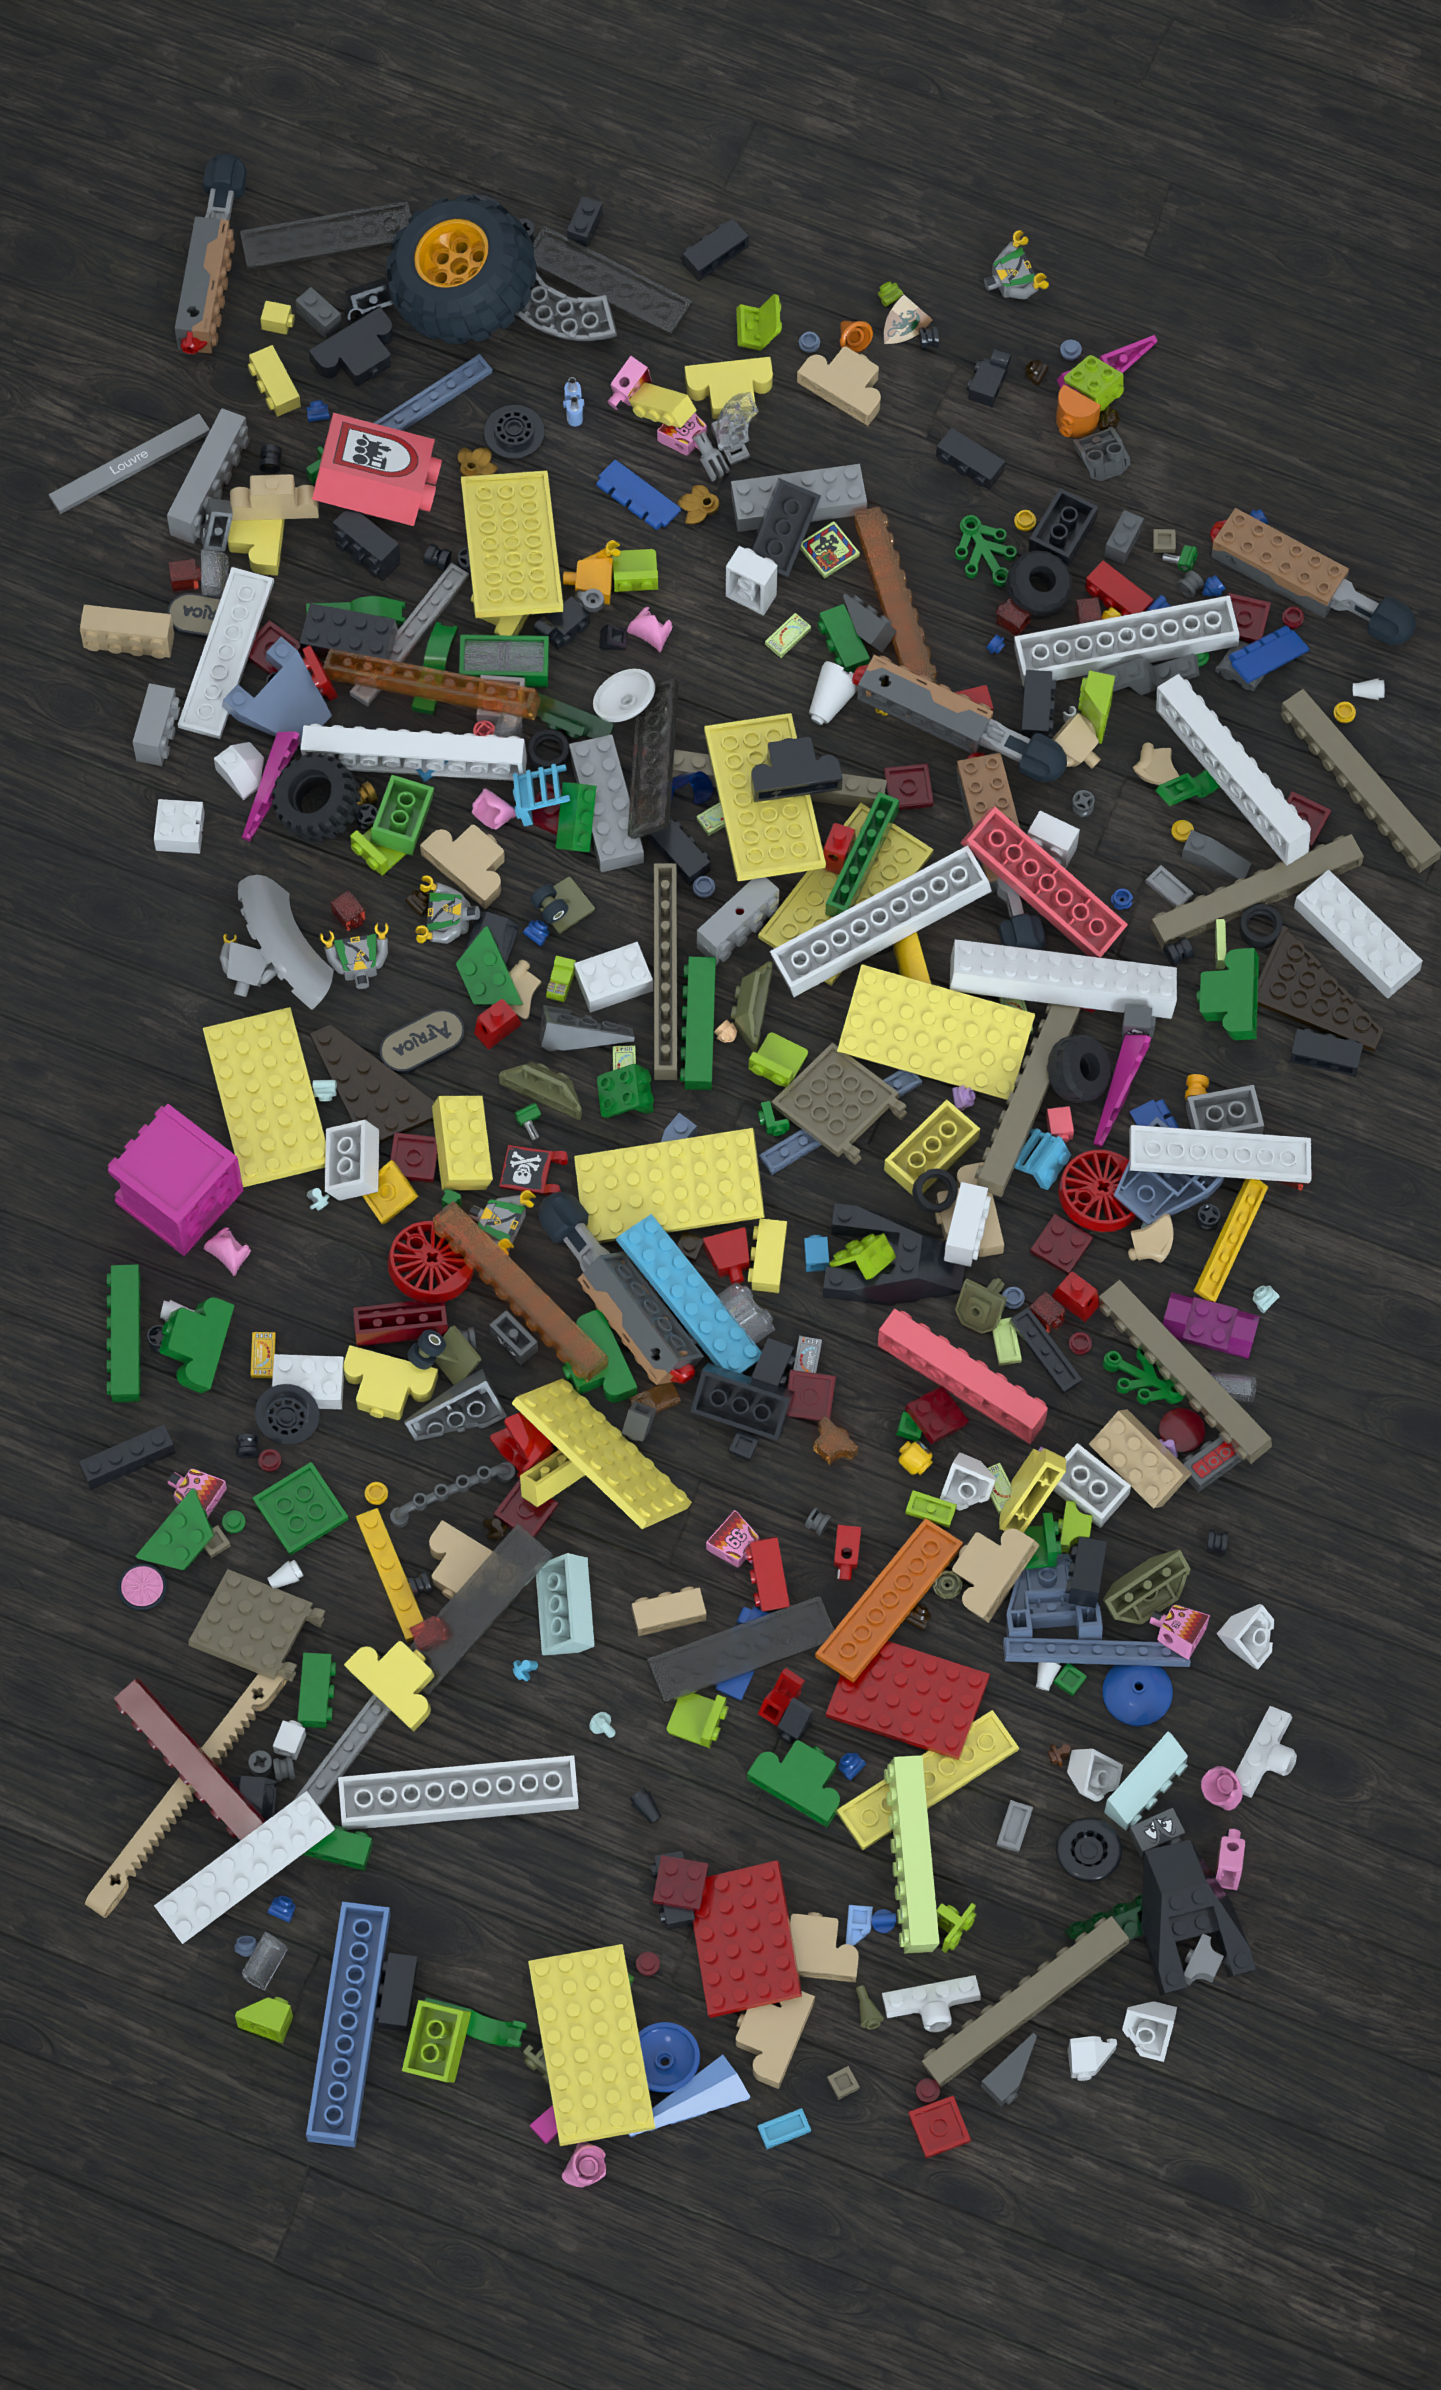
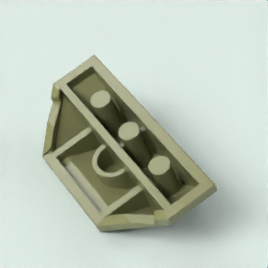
M769 961L742 978L741 986L737 985L735 999H738L737 1006L732 1007L731 1019L735 1020L734 1026L753 1052L758 1050L772 976L773 962Z
M532 1062L500 1072L499 1084L579 1121L581 1120V1105L572 1080L565 1074H556L550 1071L547 1066Z
M1179 1549L1151 1557L1115 1581L1103 1601L1113 1619L1143 1624L1152 1617L1155 1610L1161 1612L1179 1600L1187 1575H1189L1191 1569Z

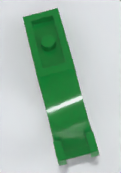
M368 596L355 599L352 602L312 603L395 619L396 625L404 624L406 621L402 617V609H405V602L385 597ZM306 603V611H307V612H308V608H309L310 603Z
M436 622L427 645L422 673L412 704V711L434 715L445 676L448 653L452 641L456 638L458 626L448 627L441 625L440 622Z
M1204 770L1194 778L1186 773L1160 784L1156 792L1169 806H1172L1195 795L1199 798L1206 797L1220 786L1208 771Z
M430 1998L425 1999V2001L470 2011L471 2016L466 2035L493 2045L520 2048L521 2042L519 2040L523 2029L526 2030L527 2028L526 2023L515 2020L513 2022L499 2021L483 2016L469 2008Z

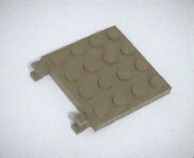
M831 1043L771 1103L772 1107L837 1157L844 1153L856 1165L861 1160V1156L858 1155L860 1150L853 1146L852 1143L888 1108L891 1109L897 1118L902 1120L907 1115V1112L904 1110L906 1105L897 1100L899 1093L850 1055L837 1052L838 1046Z
M227 1569L189 1639V1646L274 1680L279 1675L292 1682L296 1675L295 1669L297 1665L291 1662H283L305 1621L321 1628L325 1619L323 1618L325 1610L319 1608L312 1609L313 1603L279 1589H273L269 1585Z

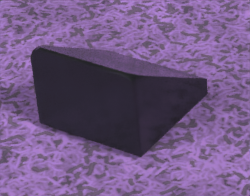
M607 624L600 630V649L626 650L627 629Z

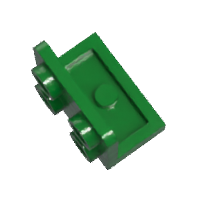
M631 1064L599 1075L597 1077L601 1116L609 1118L633 1109L644 1114L654 1112V1097L651 1093V1075L649 1070L639 1065Z
M1052 1512L1043 1513V1526L1027 1527L1024 1531L1025 1535L1040 1545L1024 1569L1057 1567V1555H1061V1543L1056 1541L1055 1535H1059L1058 1521H1053Z

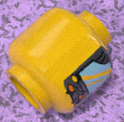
M908 1441L899 1450L901 1455L898 1461L911 1475L917 1473L921 1475L933 1463L931 1461L932 1453L920 1441H915L912 1444Z

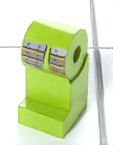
M556 956L546 998L565 1002L575 974L574 963H576V960Z

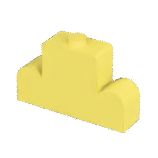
M770 357L685 366V382L688 396L694 401H701L706 396H709L713 419H723L727 416L737 419L741 416L754 415V391L758 394H765L772 388L773 372Z
M285 519L232 521L227 540L229 551L232 553L249 554L250 568L253 572L278 576Z
M349 1345L343 1365L346 1380L351 1384L361 1383L356 1397L357 1408L369 1412L370 1415L376 1418H383L384 1416L400 1420L408 1396L411 1395L417 1402L428 1401L433 1395L438 1380V1369L432 1367L425 1370L419 1369L410 1361Z
M1045 1448L1041 1452L1035 1449L1032 1450L1011 1482V1498L1007 1500L1001 1510L999 1529L1003 1531L1017 1529L1024 1533L1066 1472V1458Z
M398 1641L380 1660L379 1655L373 1648L362 1647L344 1664L359 1681L413 1732L429 1716L431 1711L430 1704L419 1693L435 1675L424 1663L426 1658L417 1649L412 1652L402 1641Z

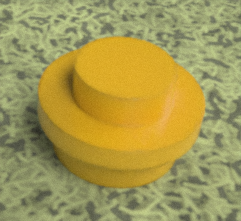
M1022 510L1016 514L1014 524L1021 531H1030L1036 525V517L1031 511Z
M1341 702L1335 706L1333 714L1338 722L1349 723L1355 718L1356 710L1351 703Z
M1186 820L1175 822L1172 826L1173 837L1180 842L1187 841L1191 830L1194 831L1193 825Z
M373 1482L365 1489V1498L373 1505L384 1503L388 1497L386 1486L380 1482Z

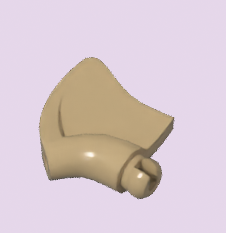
M1152 743L1142 745L1140 761L1133 767V770L1141 779L1160 785L1179 777L1172 764L1171 748L1154 749Z
M520 960L518 965L516 964L512 968L510 974L524 1005L509 1006L517 1016L527 1020L530 1014L533 994L541 984V981L527 971L530 968V964L525 960Z
M1169 1214L1162 1215L1145 1228L1131 1231L1135 1248H1131L1128 1251L1130 1260L1153 1259L1159 1263L1163 1262L1169 1254L1173 1243V1224Z

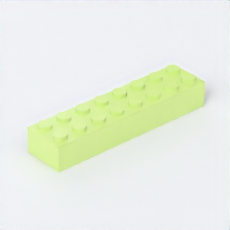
M922 1756L894 1757L890 1764H888V1769L884 1770L885 1783H889L890 1792L886 1794L887 1806H891L892 1815L889 1816L888 1823L889 1829L893 1830L894 1839H891L890 1843L891 1852L895 1853L896 1862H893V1875L898 1880V1886H895V1898L900 1902V1909H897L898 1924H902V1933H899V1945L904 1947V1954L933 1952L939 1945L923 1759Z

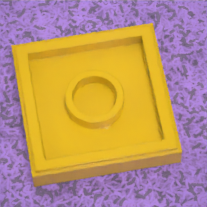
M392 1160L378 1171V1192L362 1195L381 1224H386L419 1197L399 1167Z

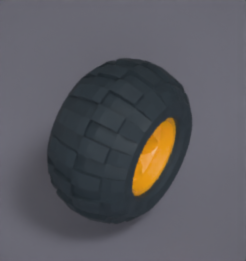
M460 195L455 200H448L444 197L431 203L432 207L425 211H416L408 218L409 224L406 228L398 230L392 241L393 251L387 257L389 293L402 318L422 335L434 340L437 338L442 339L448 344H463L469 339L479 342L492 337L491 332L500 327L503 330L515 321L514 315L517 311H522L531 298L530 288L536 280L537 262L534 259V246L518 218L494 201L486 199V201L480 200L474 195Z

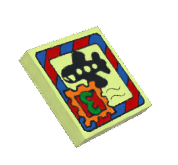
M834 521L805 539L800 547V550L824 579L860 556V552Z

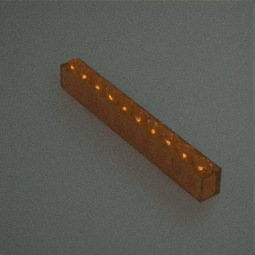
M880 506L855 512L854 524L883 615L893 622L891 627L897 630V633L892 638V643L899 665L908 667L912 673L918 676H927L931 679V682L937 684L935 665H931L929 658H931L928 645H924L923 639H925L922 626L918 627L917 620H919L916 607L912 608L911 601H913L911 590L906 589V575L904 570H900L898 565L900 564V556L898 551L893 549L894 538L892 532L888 533L887 516L882 514Z
M331 648L323 667L330 680L535 720L541 702L534 688Z
M454 1201L433 1217V1230L440 1238L444 1237L456 1254L460 1253L464 1257V1261L469 1268H475L480 1273L479 1276L485 1284H491L495 1288L494 1291L501 1300L506 1299L511 1304V1310L517 1316L521 1315L526 1320V1325L533 1332L537 1331L541 1335V1339L546 1346H552L557 1351L556 1354L562 1362H568L573 1367L572 1371L578 1378L581 1379L583 1377L589 1382L608 1366V1356Z

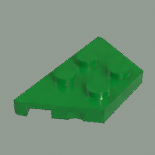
M486 926L456 963L472 1002L475 1005H494L500 999H503L508 1005L522 1006L524 1005L490 927Z
M195 1488L190 1490L136 1555L138 1559L186 1570L211 1541L215 1533L208 1522V1516L201 1505L198 1491Z

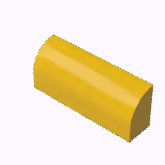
M917 932L894 943L893 949L901 976L931 984Z

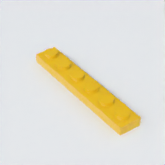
M1245 1179L1194 1289V1292L1205 1300L1216 1302L1264 1198L1268 1186L1259 1179Z
M378 1508L356 1516L406 1642L427 1635L428 1630Z

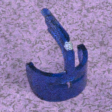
M702 771L679 774L665 785L661 804L668 807L672 803L675 788H680L689 782L694 791V804H702L712 796L713 784L708 775Z

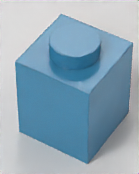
M812 1235L809 1238H804L806 1272L826 1271V1267H829L827 1237Z

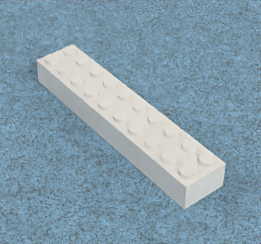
M1230 596L1014 637V649L1023 687L1026 670L1052 671V680L1058 681L1088 675L1089 670L1099 672L1141 657L1152 663L1183 657L1192 653L1199 654L1235 647L1239 644V631Z
M1178 674L1158 686L1156 711L1282 861L1289 865L1309 852L1311 831L1308 822L1302 820L1298 816L1295 807L1286 802L1281 790L1275 789L1271 784L1269 776L1259 770L1256 761L1252 757H1248L1242 744L1232 738L1231 732L1226 726L1221 725L1215 712L1210 711L1205 706L1203 698L1194 693L1189 681L1183 680Z
M319 724L303 726L302 755L308 754L310 757H312L313 753L330 755L341 762L349 771L419 775L415 769H421L424 773L428 770H434L435 772L431 776L513 781L514 773L522 775L526 772L527 754L525 741L517 736L501 738L496 735H487L485 737L476 736L471 733L454 735L451 732L436 734L430 731L410 732L405 729L388 731L385 728H377L376 730L364 727L344 728L340 725L332 727H322Z
M966 846L771 950L770 953L788 988L795 997L991 892V887L969 846Z
M955 939L950 961V990L1124 1013L1125 1005L1152 1008V1016L1172 1019L1177 1002V968Z
M574 1756L338 1777L342 1827L346 1830L579 1809Z

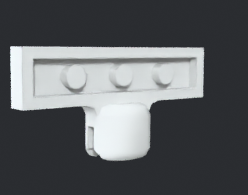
M1271 1706L1269 1707L1235 1773L1239 1779L1243 1795L1252 1798L1266 1771H1273L1285 1776L1294 1768L1297 1757L1294 1749L1280 1744L1292 1720L1290 1713Z
M975 1975L882 1993L887 2018L919 2013L922 2016L924 2028L933 2033L942 2032L950 2027L952 2018L949 2007L981 2000Z

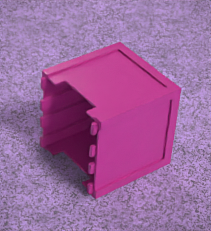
M167 1104L165 1107L161 1106L154 1114L156 1118L149 1126L145 1124L138 1131L140 1136L135 1141L131 1139L124 1147L126 1151L120 1158L117 1159L115 1157L108 1164V1173L121 1186L114 1194L116 1196L115 1203L185 1257L244 1190L238 1157L171 1105Z

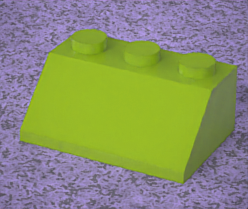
M1089 670L1088 678H1083L1078 710L1082 711L1081 714L1092 722L1096 731V737L1099 743L1102 744L1112 702L1115 676Z

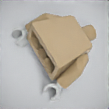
M1070 706V714L1063 712V719L1066 723L1052 740H1055L1064 749L1067 755L1066 767H1075L1084 761L1090 768H1093L1100 761V758L1092 751L1099 743L1095 728L1088 718L1080 713L1076 714V708Z

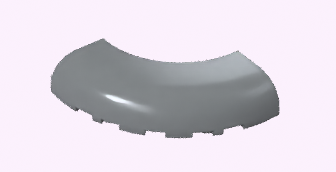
M536 272L535 283H532L530 288L531 298L525 309L517 311V316L537 330L562 339L595 341L617 337L613 315L606 295L591 298H571L547 286Z
M252 875L244 878L238 883V900L243 903L241 913L248 922L246 927L252 939L258 940L262 947L259 950L268 964L273 963L274 970L280 980L285 978L294 988L291 992L313 1010L327 994L332 983L334 969L320 958L299 930L290 908V894L266 876Z

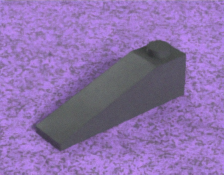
M543 1005L539 1039L541 1047L548 1051H564L634 1041L633 1028L609 1021H603L601 1024L589 1015H584L581 1018L572 1015V1010Z
M481 1369L459 1381L406 1419L404 1423L414 1440L418 1441L442 1436L448 1432L457 1431L459 1433L464 1432L468 1428L488 1427L507 1417V1414L485 1371Z

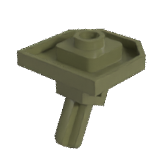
M1000 1278L993 1279L987 1288L969 1279L964 1281L955 1308L962 1325L981 1334L998 1327L1007 1301V1297L1000 1295L1004 1288V1283Z

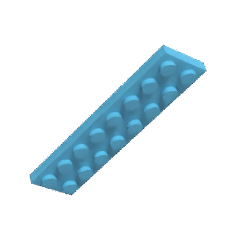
M652 1214L616 1238L619 1245L716 1366L742 1374L758 1363L762 1352Z

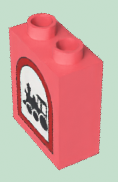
M333 413L312 500L414 526L418 509L430 512L436 486L425 484L426 482L436 485L442 459L431 457L435 439Z

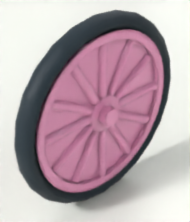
M141 1563L129 1567L121 1575L118 1582L120 1599L134 1610L143 1611L154 1608L164 1599L167 1591V1581L164 1574L151 1564Z

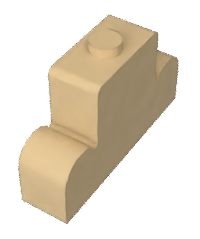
M843 347L829 365L823 356L812 355L797 372V383L867 426L880 410L881 395L877 389L872 388L878 380L879 367L869 361L865 355L858 354L848 347Z
M294 475L250 476V489L236 487L230 491V504L233 511L232 521L319 518L318 501L312 500L315 487L302 485L296 488Z
M471 825L453 842L451 834L446 830L440 829L433 832L420 845L421 855L485 910L501 894V879L494 871L504 863V850L497 844L496 839L492 835H486L477 826Z
M985 1162L965 1165L958 1170L956 1179L958 1193L961 1182L977 1185L976 1171L978 1166H983ZM948 1190L937 1193L936 1204L945 1201ZM989 1192L987 1196L991 1197L990 1208L984 1225L983 1237L980 1241L979 1257L1001 1254L1004 1251V1242L993 1195ZM957 1198L948 1209L941 1213H935L937 1225L941 1224L945 1240L948 1238Z
M443 1520L430 1537L429 1545L432 1556L435 1559L442 1560L432 1574L433 1585L442 1590V1594L450 1600L456 1599L460 1602L476 1600L486 1585H488L493 1595L503 1596L511 1590L520 1577L519 1567Z
M1017 1529L1006 1530L1001 1536L1002 1544L1000 1546L982 1534L975 1533L968 1545H964L960 1550L959 1558L952 1568L953 1572L974 1586L964 1592L962 1596L964 1606L988 1623L1040 1546L1035 1540Z
M815 1912L808 1913V1915L792 1914L790 1927L799 1976L856 1983L858 1951L849 1944L836 1948L838 1919L822 1917V1914Z
M802 1991V1997L779 2002V2007L769 2004L747 2009L746 2014L741 2013L737 2022V2027L740 2029L736 2036V2046L758 2055L753 2061L752 2069L753 2075L758 2081L779 2089L813 2007L815 1996Z

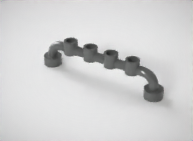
M508 1462L491 1468L481 1466L475 1475L470 1477L460 1475L456 1478V1483L448 1486L438 1484L434 1492L427 1495L417 1493L414 1495L413 1501L392 1510L390 1514L391 1523L395 1527H404L409 1522V1512L415 1509L424 1510L427 1504L437 1500L445 1501L449 1495L458 1491L467 1492L470 1486L480 1482L483 1484L488 1483L491 1477L496 1475L501 1482H511L515 1478V1468ZM482 1473L488 1474L486 1477L481 1476ZM460 1482H466V1483H467V1484L464 1485V1486L459 1485ZM445 1491V1494L439 1495L438 1492ZM421 1499L424 1502L422 1504H418L417 1501Z

